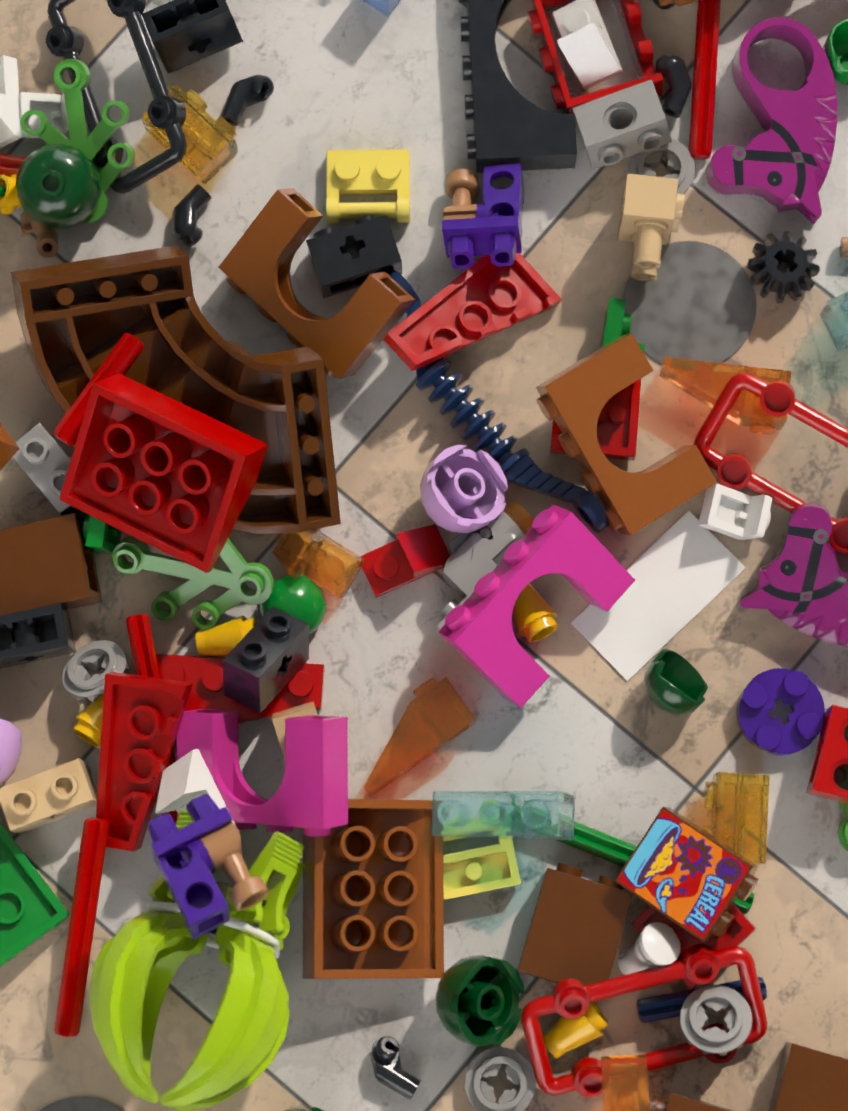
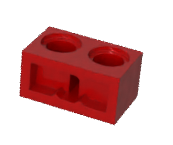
M831 705L826 709L823 728L820 732L806 791L807 794L848 804V790L841 789L836 785L834 772L837 767L848 768V743L844 738V730L848 725V708Z

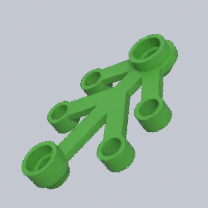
M65 59L55 67L54 81L57 87L64 91L70 139L50 124L46 114L39 110L25 112L21 117V128L28 135H38L47 144H65L77 148L93 161L118 126L127 123L130 111L128 106L121 101L106 103L102 109L101 121L88 137L82 91L90 82V71L87 65L80 60ZM67 68H72L76 73V79L71 84L66 83L63 77L64 71ZM115 105L119 106L122 110V118L117 122L113 121L109 115L110 109ZM32 115H37L41 120V126L36 131L32 130L29 126V119ZM117 143L109 148L107 153L108 163L99 172L102 194L98 206L82 223L96 222L105 215L108 208L106 191L121 171L134 163L135 152L130 145ZM119 148L125 149L128 154L127 161L124 164L118 163L115 159L116 150Z
M133 536L122 539L114 548L112 554L115 567L122 573L135 574L144 569L188 579L170 592H161L153 600L151 611L159 620L167 621L172 619L181 605L211 585L229 588L213 601H201L193 610L192 621L198 628L203 630L214 627L223 613L240 602L250 605H258L265 602L274 589V581L270 570L260 563H247L229 539H227L220 553V557L229 569L214 565L209 573L175 557L152 553L147 543ZM123 554L130 555L134 563L129 562ZM245 581H252L256 585L257 590L250 588ZM160 601L167 602L171 607V611L163 609ZM200 610L209 612L212 619H205Z

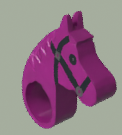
M769 18L757 23L748 31L734 56L732 65L734 83L765 132L754 137L746 147L726 145L718 149L707 165L706 178L708 184L718 193L725 195H757L764 198L771 205L776 206L778 212L797 209L810 223L815 224L822 215L818 192L826 179L835 146L838 107L834 74L825 51L809 28L790 18ZM765 39H780L794 46L801 54L805 64V79L801 88L791 92L789 89H772L760 83L749 68L748 49L753 44Z
M807 502L801 504L792 512L781 552L766 567H760L759 587L743 596L740 600V606L743 608L767 609L776 618L798 631L836 645L848 647V572L840 570L835 551L827 543L832 532V520L828 509L824 505Z

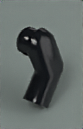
M675 54L671 56L662 55L656 62L655 70L657 73L661 72L663 78H667L670 87L662 109L664 114L678 118L682 113L692 88V82L683 59Z
M254 75L235 82L222 109L220 119L228 124L238 126L246 107L263 102L272 95L274 91L272 80L265 75Z
M196 184L175 206L172 212L173 234L177 240L181 239L186 246H194L201 240L203 232L196 226V215L212 199L210 194L199 184Z
M390 1036L381 1037L373 1044L371 1050L375 1078L381 1084L411 1100L421 1080L402 1070L399 1055L400 1046L397 1040Z

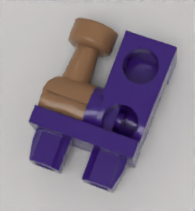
M521 163L484 166L483 204H471V199L475 198L478 194L479 179L477 174L463 168L452 170L446 176L445 191L453 201L452 206L444 208L442 220L446 257H450L452 267L454 269L470 268L474 265V256L490 255L491 264L497 267L512 266L516 253H522L524 184ZM498 177H508L514 181L510 187H492V181Z
M206 793L191 800L186 805L187 812L193 821L192 824L178 830L170 814H163L148 823L154 861L175 899L193 940L230 921L229 905L212 876L213 873L223 869L234 885L229 896L238 911L253 907L269 894V890L261 877L250 876L241 855L240 833L233 823L226 807L219 809L217 804Z

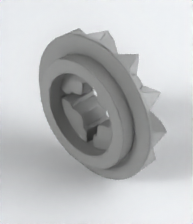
M675 139L654 151L642 152L631 156L629 174L656 176V172L650 170V167L656 168L659 162H661L662 157L666 156V168L668 171L673 172V174H666L664 177L678 179L677 193L685 194L693 181L695 174L694 159L690 151Z
M102 640L89 643L77 650L67 661L62 673L63 685L68 693H71L78 701L88 698L95 702L98 696L104 693L105 674L110 672L126 673L130 670L127 663L128 656L123 648L115 642ZM104 669L103 674H94L92 677L87 672V670L93 672Z
M707 985L693 991L684 1001L680 1013V1026L689 1045L693 1044L705 1055L708 1053H719L724 1056L729 1051L736 1048L740 1049L747 1039L752 1027V1013L747 1001L734 989L723 985ZM706 1011L708 1013L711 1012L714 1016L727 1012V1016L724 1018L726 1032L716 1026L705 1030L708 1024Z
M494 1047L481 1052L472 1060L465 1075L466 1095L471 1105L477 1111H524L532 1101L535 1093L536 1080L530 1063L523 1055L510 1048ZM502 1063L506 1064V1079L512 1081L515 1085H519V1089H504L502 1096H499L498 1103H495L494 1087L488 1085L485 1081H481V1077H496L498 1070H501Z

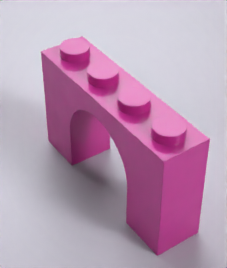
M555 505L543 510L535 517L532 528L520 541L514 542L507 548L499 565L491 573L479 579L472 595L462 605L455 607L447 615L444 626L438 631L503 698L520 708L526 704L550 677L519 645L512 628V612L521 591L531 581L542 575L559 573L589 604L608 612L635 581L627 570L571 511Z
M215 709L184 711L177 733V760L190 751L199 749L238 830L256 829L257 824L267 825V832L275 833L276 831L280 833L293 832V827L304 828V835L327 836L331 834V828L348 824V717L305 715L285 718V773L278 791L272 798L266 799L250 788L240 769L238 758V711Z

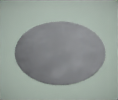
M680 241L662 246L661 266L657 268L656 280L639 281L630 276L627 280L623 299L626 300L625 313L632 314L630 334L634 335L638 343L645 344L644 352L648 356L673 368L696 370L708 368L725 361L745 343L754 324L756 298L753 285L749 282L750 278L743 267L731 255L713 245L697 241Z

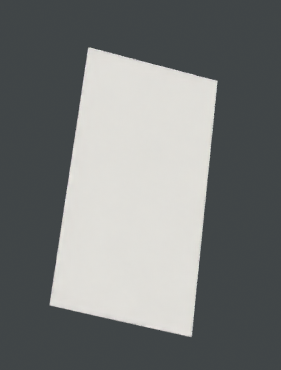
M690 511L685 513L627 569V572L635 581L608 612L590 604L571 622L627 681L746 568L707 528L698 525L699 520Z

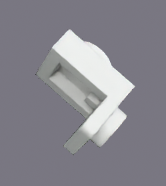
M21 92L19 94L21 117L29 110L42 111L48 117L50 124L70 138L64 92L62 95ZM32 115L29 119V126L32 130L36 131L41 126V120L37 115ZM21 128L22 137L40 138L38 135L32 136L26 134Z
M715 483L706 489L698 525L738 540L762 538L771 520L770 507L772 497L764 494L750 496Z

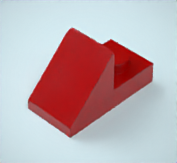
M436 524L397 533V540L358 557L375 598L445 567L450 554Z

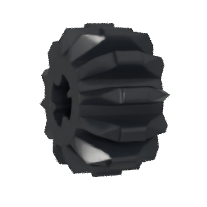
M789 230L784 231L780 241L774 234L770 233L765 238V245L761 243L754 245L752 252L755 257L748 260L747 268L755 273L750 277L749 282L751 285H764L760 292L762 298H766L770 291L775 292V300L779 304L783 303L786 293L792 300L797 301L802 296L801 289L804 291L812 290L815 283L811 277L818 275L820 266L812 262L817 256L816 249L803 250L807 241L805 236L798 238L797 242L794 243L791 241ZM782 262L790 266L786 269L785 273L777 269V266H780Z

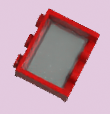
M533 0V10L527 11L533 35L541 34L544 47L539 48L544 72L552 71L556 85L550 86L556 110L563 109L565 114H574L573 107L651 79L657 95L662 96L664 79L661 72L656 73L653 63V47L649 38L646 39L641 25L642 13L638 1L595 0L623 71L585 89L557 43V40L562 38L553 16L554 11L576 0Z

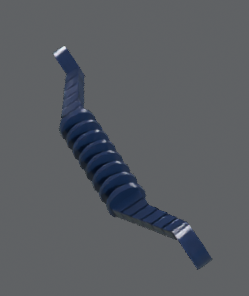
M393 270L388 275L415 299L405 312L408 317L421 307L420 298L407 280L399 272ZM442 357L416 369V386L422 391L431 386L434 387L428 400L431 403H435L443 398L446 400L439 413L444 416L453 411L456 412L450 423L451 427L457 428L466 424L467 427L461 438L466 441L477 436L478 440L473 446L472 451L478 452L480 449L482 451L488 449V454L496 462L500 463L508 483L572 503L582 519L597 533H600L609 525L605 514L606 509L592 493L585 488L564 481L552 474L542 472L529 457L530 452L526 448L514 453L511 451L517 441L516 436L513 435L502 440L500 437L507 426L503 422L493 427L489 426L496 413L493 410L481 415L478 413L485 401L481 397L471 402L467 400L474 389L471 385H467L459 390L456 388L463 376L460 372L449 377L446 376L452 365L448 358Z

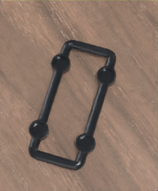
M50 0L47 12L52 28L46 35L47 47L53 55L61 57L63 60L77 59L81 61L79 54L84 46L83 34L78 28L68 25L64 14V8L76 0ZM107 0V3L114 15L124 18L154 99L149 104L148 117L155 127L165 130L170 148L128 174L122 176V173H120L110 188L122 194L134 190L180 162L187 149L186 138L182 130V125L186 119V108L180 99L170 97L141 17L145 9L146 0ZM67 68L73 83L76 79V73L72 68ZM88 84L82 91L85 120L91 134L102 118L90 84ZM113 136L109 138L93 159L95 167L103 169L108 163L107 153L109 148L114 144L121 143L119 139ZM123 148L116 150L115 159L118 163L123 158Z

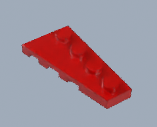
M516 253L512 266L499 267L491 264L490 255H484L474 265L388 332L384 341L409 369L414 371L558 306L562 299L520 253Z
M156 654L160 678L193 683L185 711L198 709L238 711V724H243L244 722L259 719H271L274 713L313 701L316 710L322 709L325 672L323 664L305 663L261 713H258L224 696V658Z
M119 672L105 674L96 818L104 819L109 823L106 847L132 852L142 847L159 793L163 770L167 768L193 683Z

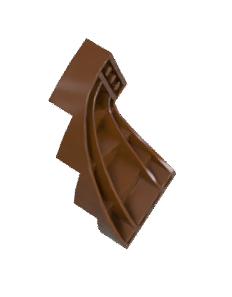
M174 245L11 272L17 315L27 351L44 386L65 414L123 334H132L143 343L144 348L125 374L126 377L268 444L256 483L233 529L255 534L293 533L341 524L324 359L309 346L252 355L239 343L223 338L210 325L196 303L193 294L189 255L181 248Z

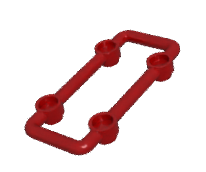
M738 373L732 376L725 385L697 433L693 445L697 446L707 465L717 470L718 480L723 486L734 490L745 486L759 495L764 494L772 497L774 504L792 513L798 506L807 502L752 472V464L745 455L730 453L725 456L710 447L742 390H747L759 397L761 407L768 415L782 417L789 414L847 448L848 428L797 400L795 391L788 382L775 380L767 383L755 375ZM831 517L832 532L829 537L830 544L836 551L848 554V517H842L837 520Z
M696 944L689 947L683 953L680 961L673 962L670 965L657 966L586 986L576 979L560 981L554 987L552 995L530 1001L524 1007L521 1014V1023L539 1088L546 1094L553 1096L577 1091L584 1097L596 1098L602 1095L607 1089L609 1082L704 1056L714 1063L722 1064L730 1061L736 1054L737 1048L729 1051L724 1056L719 1053H708L705 1055L699 1048L686 1042L608 1064H603L600 1060L592 1057L583 1058L573 1066L570 1074L554 1078L539 1017L557 1012L564 1018L577 1019L587 1012L590 1003L683 978H688L692 983L699 985L708 984L717 977L720 968L737 965L744 999L747 1001L752 1013L751 1032L742 1046L753 1044L765 1035L767 1031V1016L752 955L746 949L738 946L713 951L706 945ZM714 1023L705 1028L706 1030L716 1026L726 1032L724 1024Z

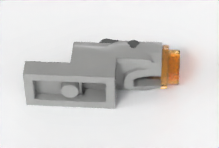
M513 501L507 507L505 506L504 510L489 525L470 533H460L449 541L451 556L446 561L443 578L463 600L458 603L453 599L439 612L437 618L441 622L436 625L437 633L444 626L447 615L455 607L462 605L472 595L479 579L491 573L499 565L507 548L514 542L520 541L532 528L534 519L517 502Z

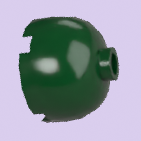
M49 144L31 152L21 163L16 177L17 197L24 211L37 223L55 229L72 228L80 224V222L84 221L96 210L102 194L101 176L93 161L81 150L65 144Z
M483 955L463 958L448 968L439 981L435 996L436 1012L444 1028L456 1039L481 1047L486 1045L496 1046L502 1044L514 1033L521 1020L523 1009L518 1008L519 993L524 994V984L518 971L508 961Z

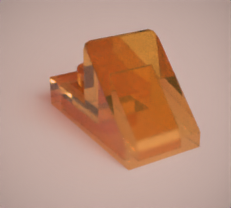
M317 529L283 533L272 552L293 578L306 576L339 598L347 594L365 562L363 558Z

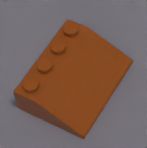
M348 799L347 825L331 828V834L327 836L304 835L303 828V863L305 865L303 868V979L442 978L444 974L443 800Z

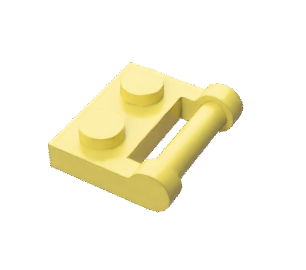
M409 149L327 150V224H340V219H358L367 215H376L377 218L386 215L387 219H397V223H410ZM340 195H397V202L340 203Z
M506 808L492 810V815L443 824V842L496 831L499 844L443 855L444 901L522 884Z

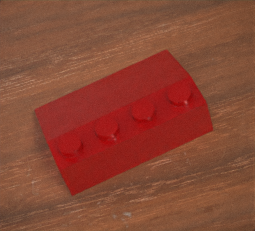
M118 373L93 383L59 500L189 565L209 573L215 565L256 483L268 444Z

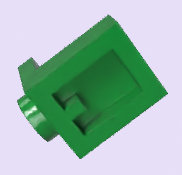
M609 298L601 348L621 335L630 333L632 314L625 313V299ZM638 343L644 353L645 344Z
M81 511L80 516L85 518L83 536L86 540V546L93 549L94 553L112 555L114 548L120 543L122 531Z

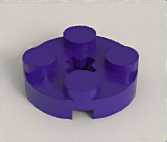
M775 668L758 674L748 683L738 701L736 715L740 731L748 742L769 754L786 756L803 750L819 735L823 728L825 706L819 689L809 680L806 674L786 668ZM781 700L783 705H790L792 713L787 715L788 722L785 724H781L779 718L771 719L769 711L775 708L774 701Z

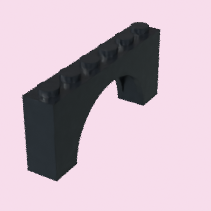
M459 0V3H467L468 16L460 17L461 42H469L470 55L462 56L463 81H471L472 94L464 95L465 120H473L474 134H466L467 158L476 160V173H484V166L520 163L522 171L575 168L577 158L575 114L555 113L528 101L513 87L501 67L496 50L495 36L500 19L512 0Z

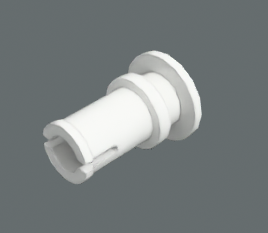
M650 923L642 930L635 945L619 954V957H621V959H618L619 969L627 975L645 970L648 967L653 968L672 964L680 954L678 936L672 928L664 923Z

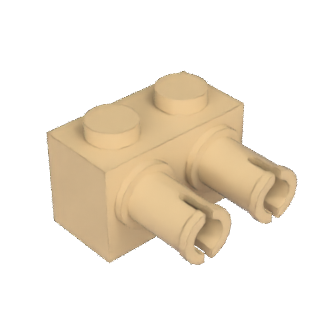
M627 174L621 200L617 241L635 243L633 267L630 276L635 280L654 281L657 279V268L661 266L662 245H667L671 232L678 233L679 221L682 220L685 194L677 193L678 179Z

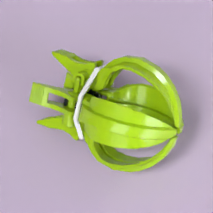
M187 810L179 812L180 815L176 821L178 830L193 823ZM278 831L273 834L249 870L250 876L261 877L269 890L268 896L253 907L241 911L236 910L229 896L234 886L215 881L229 905L230 921L194 940L185 925V920L172 893L161 875L160 879L153 883L148 892L153 901L147 903V912L131 919L117 932L116 936L104 943L93 965L89 1000L93 1028L110 1065L117 1072L120 1081L135 1096L155 1104L159 1100L158 1092L151 1083L150 1071L154 1032L167 988L178 967L189 956L200 954L205 945L219 949V960L230 969L229 978L215 1018L200 1049L177 1083L161 1095L162 1106L179 1110L209 1108L229 1099L238 1091L251 1085L273 1062L286 1037L290 1015L288 1007L289 995L281 972L278 969L276 959L280 956V950H283V939L290 931V922L285 915L297 891L298 882L305 866L304 863L300 862L304 845ZM209 933L216 935V939L208 937Z

